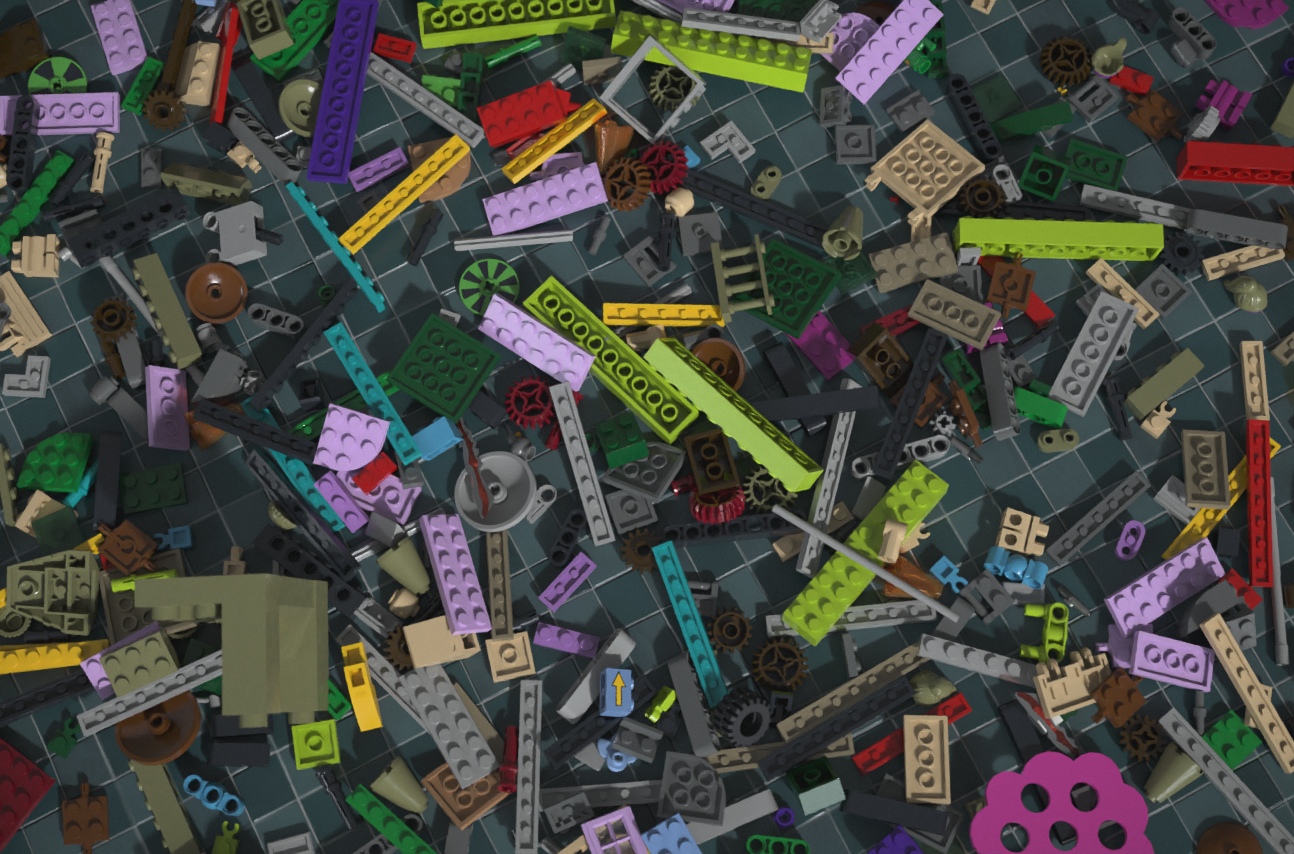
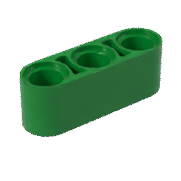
M1013 387L1018 415L1059 429L1062 427L1068 411L1065 405L1025 389Z
M753 835L746 842V850L749 854H775L772 851V844L774 842H780L783 845L784 850L781 854H795L793 849L797 844L804 846L805 854L810 853L808 843L798 839ZM752 840H759L761 842L762 848L760 851L755 852L751 850L750 842Z

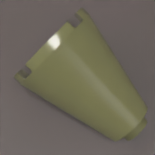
M856 206L846 207L824 233L822 246L829 255L837 258V256L843 257V260H851L859 255L862 249L863 236L862 210Z
M409 536L376 560V563L413 594L419 593L421 596L430 589L428 584L431 583V580Z
M1172 742L1167 745L1144 786L1146 790L1144 795L1153 803L1156 800L1160 803L1204 773L1184 752L1179 751L1178 747Z
M399 755L368 786L372 791L412 814L417 812L421 814L429 806L427 803L428 796Z

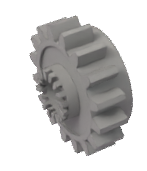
M1210 105L1204 112L1195 115L1194 121L1191 120L1187 127L1189 130L1183 141L1200 140L1205 142L1220 122L1221 118L1218 116L1220 111Z

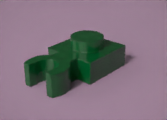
M71 718L65 721L64 731L57 729L46 747L64 759H67L78 741L73 736L82 730L79 723L74 729L71 728L73 722Z

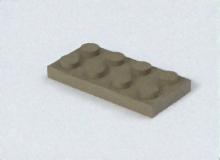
M948 232L869 254L879 293L958 272Z
M927 279L908 316L983 350L1001 313Z
M1183 430L1181 440L1186 507L1229 509L1231 504L1225 432Z

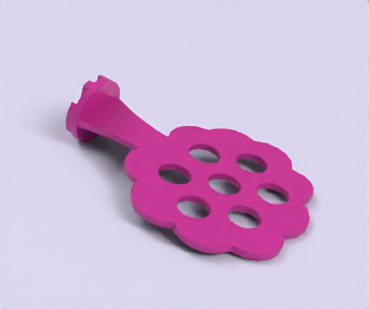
M1047 751L1033 756L1025 763L1021 774L1006 771L993 776L985 789L987 806L974 815L969 829L972 847L978 854H1154L1151 842L1143 833L1148 822V808L1143 797L1135 788L1123 783L1119 768L1110 758L1093 752L1082 754L1075 760H1072L1061 753ZM1076 783H1087L1096 791L1097 804L1093 810L1082 812L1071 803L1070 791ZM1027 784H1039L1047 792L1048 805L1040 813L1030 812L1022 804L1021 791ZM1106 820H1113L1124 829L1125 841L1118 850L1107 849L1099 841L1098 828ZM1057 821L1069 823L1076 832V843L1069 851L1058 850L1050 842L1049 830L1052 824ZM1010 822L1023 826L1028 835V844L1024 850L1018 853L1007 850L1000 839V832L1003 826Z

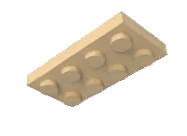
M904 715L906 803L950 804L947 716Z

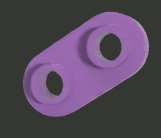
M1129 521L1122 529L1115 547V554L1122 561H1130L1138 553L1145 535V527L1139 521ZM1130 529L1135 530V536L1130 534ZM1122 548H1126L1128 554H1124Z

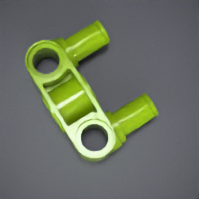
M1025 603L1024 615L1040 617L1045 622L1042 632V645L1036 647L1021 644L1019 657L1038 659V662H1043L1047 665V660L1050 659L1048 651H1054L1057 655L1056 662L1058 664L1064 657L1068 634L1069 612L1067 606L1063 603H1048L1045 605ZM1053 609L1061 612L1062 617L1060 619L1053 616Z

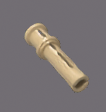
M98 132L96 134L98 141L97 147L94 149L96 159L90 188L91 192L99 194L103 193L107 162L112 156L110 150L112 141L115 138L112 134Z

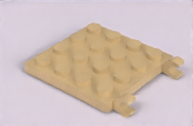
M927 119L871 167V173L873 174L865 179V182H867L865 187L872 191L880 181L885 183L914 208L907 215L910 218L907 222L914 227L923 216L929 219L960 192L963 187L967 186L968 181L971 182L985 170V165Z

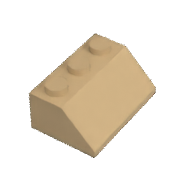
M198 41L185 47L174 91L176 95H181V101L192 105L212 106L220 55L219 44Z

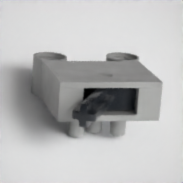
M252 201L216 213L208 212L203 218V226L220 234L221 251L212 249L207 253V264L214 262L224 263L232 267L266 256V242L279 246L284 241L282 234L265 229L263 207Z

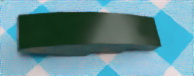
M942 0L930 1L943 13ZM944 15L925 35V37L936 44V48L933 51L925 47V55L931 61V65L927 70L928 78H947L948 76Z
M464 53L457 111L477 124V108H479L484 54Z
M1069 101L1030 110L990 124L998 142L1003 143L1031 137L1032 133L1050 130L1055 125L1073 122L1074 118Z
M959 348L941 357V361L951 380L956 381L959 390L964 389L982 430L985 432L992 428L987 393L980 384V378Z

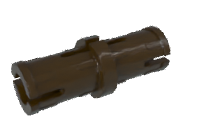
M106 339L100 341L99 345L106 357L105 362L110 366L116 380L124 378L126 372L121 362L120 353H117L113 342L109 343Z

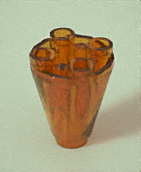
M605 120V123L596 122L594 126L596 163L601 176L606 177L604 171L610 170L608 164L614 165V160H621L624 157L633 137L634 127L628 125L620 127L617 126V122Z
M240 403L220 405L245 415ZM195 410L183 414L187 424L191 425L192 429L189 430L193 441L197 440L201 451L211 447L228 433L193 419Z
M898 555L896 563H891L889 568H885L888 572L931 598L938 599L942 593V582H939L937 578L903 556ZM885 580L882 589L883 595L915 598Z

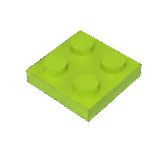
M335 719L292 726L297 770L341 763Z

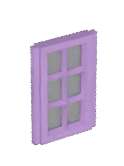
M630 806L581 825L591 854H648Z

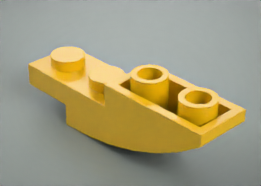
M359 642L341 647L345 663V677L361 732L383 727L364 643Z

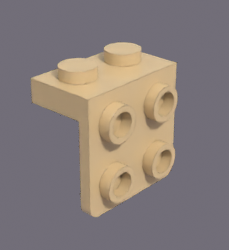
M37 490L28 499V505L24 512L18 515L15 526L57 549L63 543L79 515L76 511Z

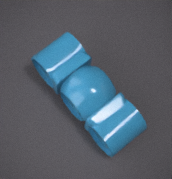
M992 546L989 549L983 565L985 570L989 569L993 574H999L1000 576L1004 573L1008 579L1013 581L1023 579L1022 584H1026L1034 589L1042 588L1049 570L1046 564L1033 561L1032 559L1028 563L1027 559L1019 554L1009 556L1010 551H1006L998 546Z
M190 775L185 779L183 784L185 791L200 799L206 808L218 809L231 816H239L244 811V801L228 792L222 783L210 782L197 775ZM195 780H199V789L192 791V783ZM217 790L219 793L217 800L211 801V792ZM236 800L237 808L230 812L228 805L231 801Z

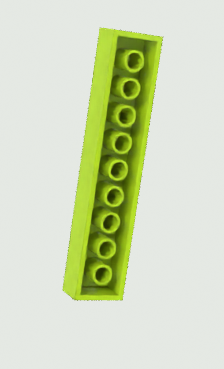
M443 0V6L438 8L427 2L417 3L423 49L533 37L536 34L542 36L616 26L614 0Z
M620 11L612 39L611 53L633 57L647 38L654 36L692 70L804 92L812 54L810 49L728 32L683 27L682 23L635 14L629 11ZM656 47L644 59L676 66Z
M965 216L959 218L952 233L954 256H957L960 248H981L980 256L1014 257L1015 253H1019V257L1021 253L1023 254L1022 258L1090 260L1102 258L1103 260L1153 261L1164 248L1163 224H1156V222L1152 221L1145 223H1136L1135 221L1116 223L1113 220L1104 222L1085 220L1077 222L1073 219H1066L1064 221H1055L1051 218L1044 220H1035L1033 218L1014 220L1012 217L994 219L993 217L975 219L972 216Z
M552 275L523 302L525 311L596 355L589 372L668 445H672L698 419L699 411L655 370L649 367L640 356ZM607 337L609 340L603 343V339ZM595 344H600V345H599L598 347H596L595 349L591 348V347H593Z
M657 338L643 357L648 361L649 367L659 371L666 382L674 384L682 396L688 397L693 401L692 405L695 408L703 410L711 422L722 427V432L725 435L733 437L741 449L753 455L752 459L755 462L763 464L772 477L780 479L785 489L790 492H798L809 489L823 472V468L676 338Z
M915 460L843 544L883 568L887 562L882 561L878 556L884 538L882 535L887 518L908 524L904 540L900 545L901 547L946 494L949 484ZM836 551L783 613L782 621L816 647L877 574Z

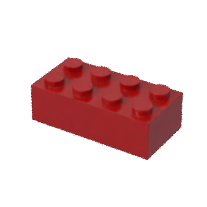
M551 80L477 108L489 145L494 148L568 121L556 85Z

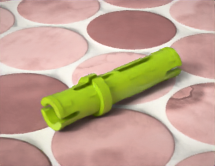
M176 569L143 575L131 574L130 577L112 579L111 586L113 592L130 589L135 591V579L178 578V573Z

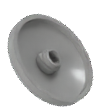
M504 451L489 452L478 457L483 462L480 473L495 498L489 511V498L478 473V461L474 459L469 463L475 470L480 498L483 501V517L485 518L480 517L471 489L475 487L472 475L467 474L466 467L457 480L454 498L458 512L469 525L481 531L497 532L516 525L528 514L536 497V480L527 463L517 455Z

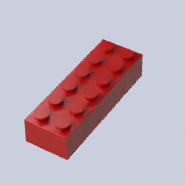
M1200 140L1187 141L1177 157V179L1294 186V146L1282 147L1279 144L1263 146L1259 143L1245 145L1239 142L1228 144L1221 143L1220 141L1201 142Z

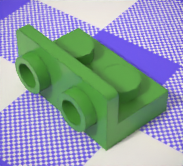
M434 74L422 75L421 80L424 89L453 109L458 108V93L460 92L461 80L455 77H438Z

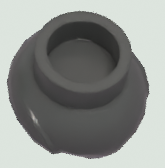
M520 432L511 433L507 436L506 441L512 447L509 453L515 454L526 461H531L534 458L536 448L532 445L530 439L521 437Z

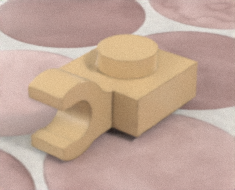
M240 141L227 153L229 158L242 169L246 165L255 173L261 169V166L258 165L259 162L254 159L255 155Z
M232 546L231 561H224L223 575L246 574L247 562L241 561L243 548L240 546Z

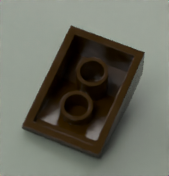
M36 19L15 25L0 36V79L32 70L42 61L51 58L43 30Z
M875 322L846 350L856 365L888 398H891L907 383L914 363L890 332Z
M722 428L684 437L685 450L699 495L740 486L727 435L722 432Z

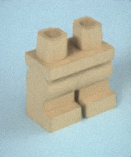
M47 234V237L23 236V241L13 242V253L15 255L22 254V259L12 260L11 269L13 272L24 273L26 277H59L58 258L60 256L58 251H60V240L56 234Z
M1007 508L1002 514L1000 531L998 532L995 546L1024 557L1029 555L1041 556L1045 544L1035 542L1036 535L1045 538L1048 534L1049 525L1039 522V517H1033L1029 514Z

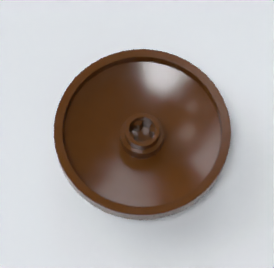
M187 690L115 723L117 744L122 752L136 763L148 766L168 763L182 755L195 740L201 724L200 706L194 695Z

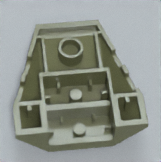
M70 549L8 566L6 609L30 619L34 618L43 622L44 625L58 628L66 634L88 636L98 611L99 567L92 551Z

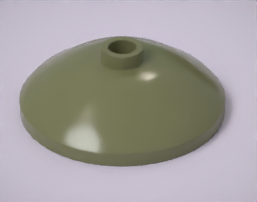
M307 79L296 80L289 83L280 94L278 107L281 118L292 131L301 136L314 137L323 86L319 83Z

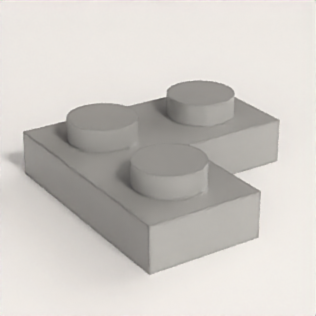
M732 120L700 142L701 148L711 160L728 149L740 164L755 153V148Z
M28 355L25 375L5 374L2 394L4 396L45 398L51 359L48 356Z

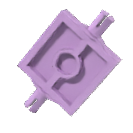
M582 152L553 154L543 162L542 171L530 172V180L545 179L585 166Z
M1146 624L1137 631L1153 634V625ZM1109 625L1108 642H1095V651H1108L1111 657L1112 668H1130L1135 632L1127 637H1122L1117 625Z

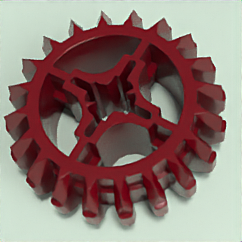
M661 140L660 144L654 142V147L647 145L648 151H642L644 156L638 158V160L643 162V165L648 167L647 172L655 173L656 181L652 180L651 176L648 178L652 181L649 187L652 189V193L658 192L659 194H663L664 191L671 193V188L677 189L678 183L683 184L681 178L687 177L684 171L689 169L688 165H686L689 162L688 158L685 157L686 154L681 150V147L676 144L674 145L671 141L667 143ZM668 154L673 155L675 163L670 162Z
M529 375V380L527 381L522 376V383L515 380V388L509 386L508 389L511 393L505 394V398L508 400L504 402V405L508 407L506 409L507 413L511 414L510 420H516L515 424L517 426L523 422V429H527L528 425H531V429L535 430L536 424L543 428L542 422L549 425L550 420L548 417L553 419L556 417L554 413L556 410L549 387L554 385H548V379H544L541 382V376H537L536 380H533V376ZM528 389H535V390H534L533 392H531V393H526V392H524L525 390H528ZM543 392L549 398L547 408L540 401ZM517 398H520L521 402L524 403L521 413L515 407ZM534 399L536 401L535 405H529L528 403L529 400L532 401ZM533 412L540 413L537 416H529Z
M741 486L699 495L698 489L693 488L688 502L689 509H691L693 517H696L697 521H703L704 524L708 522L711 525L714 523L721 524L724 521L729 523L730 519H736V516L741 515V511L744 510L745 494H743Z

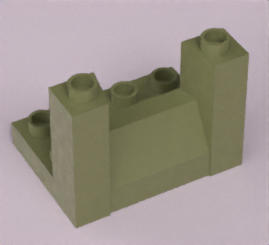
M266 573L135 579V607L152 608V620L222 623V716L239 715V728L267 727V714L288 712V724L315 723V711L328 710V582Z

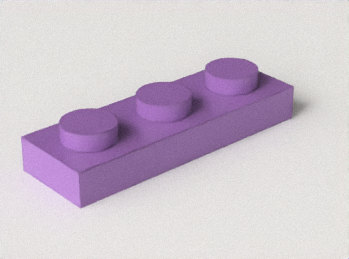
M399 147L349 172L348 177L356 192H359L410 165Z
M329 471L313 484L352 533L370 520L332 471Z
M580 552L538 599L555 613L594 571L597 565Z
M538 622L533 643L593 659L597 653L600 637Z

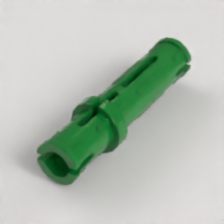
M536 34L505 49L500 48L498 52L484 57L487 68L490 69L503 62L507 63L509 59L540 47L541 42L540 39L538 40V35Z

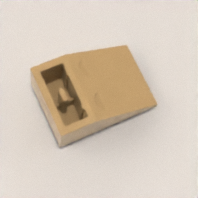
M446 615L403 627L414 668L469 658L481 651L476 633L451 635Z

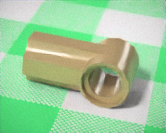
M655 325L647 328L646 331L626 334L625 336L627 345L636 352L650 349L657 338H666V333L663 325Z
M887 518L882 535L884 538L878 556L879 559L887 563H896L900 545L904 540L907 530V523Z

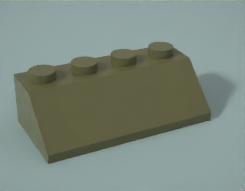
M172 162L160 175L169 190L177 187L183 195L235 206L248 202L253 187L248 177L237 174L234 176L222 170L215 172L203 166L196 168L184 162L179 164Z

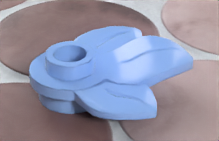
M616 734L613 735L611 741L599 738L597 741L598 752L606 759L610 770L619 772L625 769L627 764L633 763L637 759L611 748Z

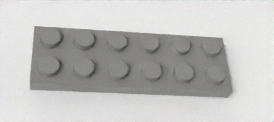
M1101 291L1047 398L1065 405L1069 411L1084 418L1139 308Z
M441 664L415 668L399 677L402 687L462 790L499 769L498 761Z

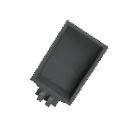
M220 342L215 343L214 348L218 353L191 401L195 409L201 398L224 406L242 388L240 386L241 377L244 376V373H248L250 369L246 365L247 362L242 359L243 356L233 351L230 346Z
M1226 580L1222 581L1193 600L1184 610L1177 628V640L1199 628V624L1214 613L1221 614L1232 606L1237 612L1249 609L1244 601L1245 598L1243 596L1238 598L1235 587Z

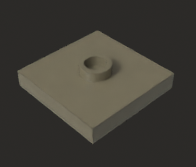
M618 56L583 61L584 85L612 82L622 70V58Z

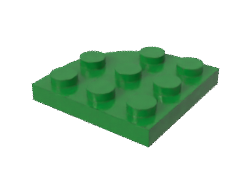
M61 433L45 439L28 454L17 486L20 489L77 493L94 437L88 433Z

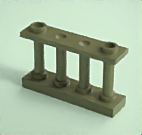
M758 234L754 235L756 245L730 250L720 249L719 242L710 243L724 323L732 322L731 314H735V311L766 306L768 315L772 314L771 307L775 306L773 294H769L762 255L766 253L764 241L760 242ZM757 253L759 262L730 268L723 266V261H726V258ZM758 270L761 272L762 280L731 286L726 284V279L729 276ZM759 288L764 290L765 298L738 303L729 302L728 296H732L733 293Z

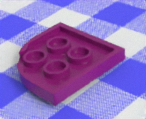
M1205 0V3L1221 20L1236 28H1239V26L1250 29L1265 27L1289 9L1282 0Z

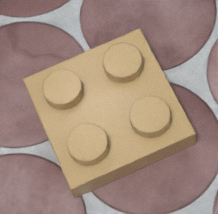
M527 631L514 634V640L493 642L492 639L485 640L494 683L536 674Z

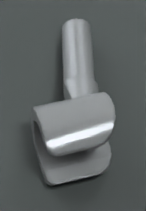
M65 247L58 251L59 256L64 262L70 258L72 262L80 267L75 256L68 248Z
M220 696L195 697L198 703H209L210 709L222 707V698Z

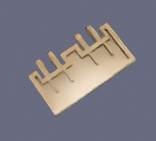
M7 271L1 275L0 303H6L11 309V316L6 320L1 339L10 333L12 335L0 342V351H5L12 347L11 350L15 356L19 357L52 336V334L12 273Z
M1085 647L1080 650V654L1077 651L1071 652L1069 656L1071 664L1060 667V669L1054 659L1047 660V667L1043 662L1036 665L1037 675L1033 677L1045 719L1053 718L1096 702L1090 693L1111 674L1105 653L1093 656L1091 650Z

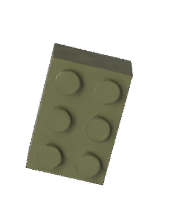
M242 0L237 3L248 44L258 60L294 45L280 0Z
M164 627L110 650L99 658L118 698L178 671L182 665Z

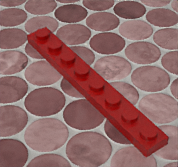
M1248 419L1246 420L1249 587L1270 588L1273 587L1269 420Z

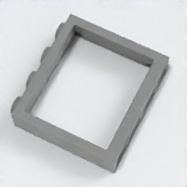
M649 36L599 98L648 141L654 144V142L660 143L661 140L664 141L668 136L666 131L670 127L674 128L679 123L681 113L683 111L687 113L693 106L691 101L696 96L699 98L706 90L704 86L707 82L657 38ZM654 47L697 83L656 134L613 98Z

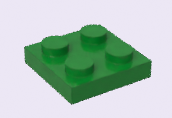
M1232 709L1201 736L1231 770L1262 743L1250 728L1244 725V722Z

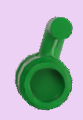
M925 36L903 60L905 64L921 74L926 72L931 65V61L921 50L924 46L930 51L936 48V44Z

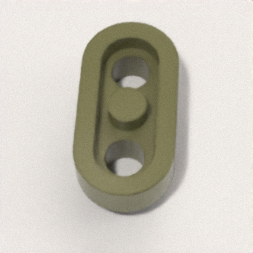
M775 166L766 167L752 185L751 196L767 201L781 181L782 174L780 169ZM769 173H774L775 176H774V177H770L768 174H769ZM762 188L764 192H758L757 190Z
M1073 429L1044 431L1037 438V447L1045 453L1070 451L1079 443V435ZM1066 436H1070L1072 441H1067ZM1045 438H1050L1052 443H1047Z

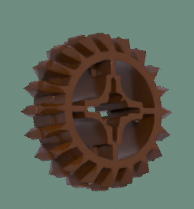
M631 157L614 160V164H608L610 170L604 171L606 177L601 178L605 181L603 186L608 199L607 203L619 211L630 212L632 209H639V205L645 204L644 198H649L647 192L652 191L649 187L652 181L648 179L651 176V173L647 172L648 167L643 165V162L640 160H635V158Z

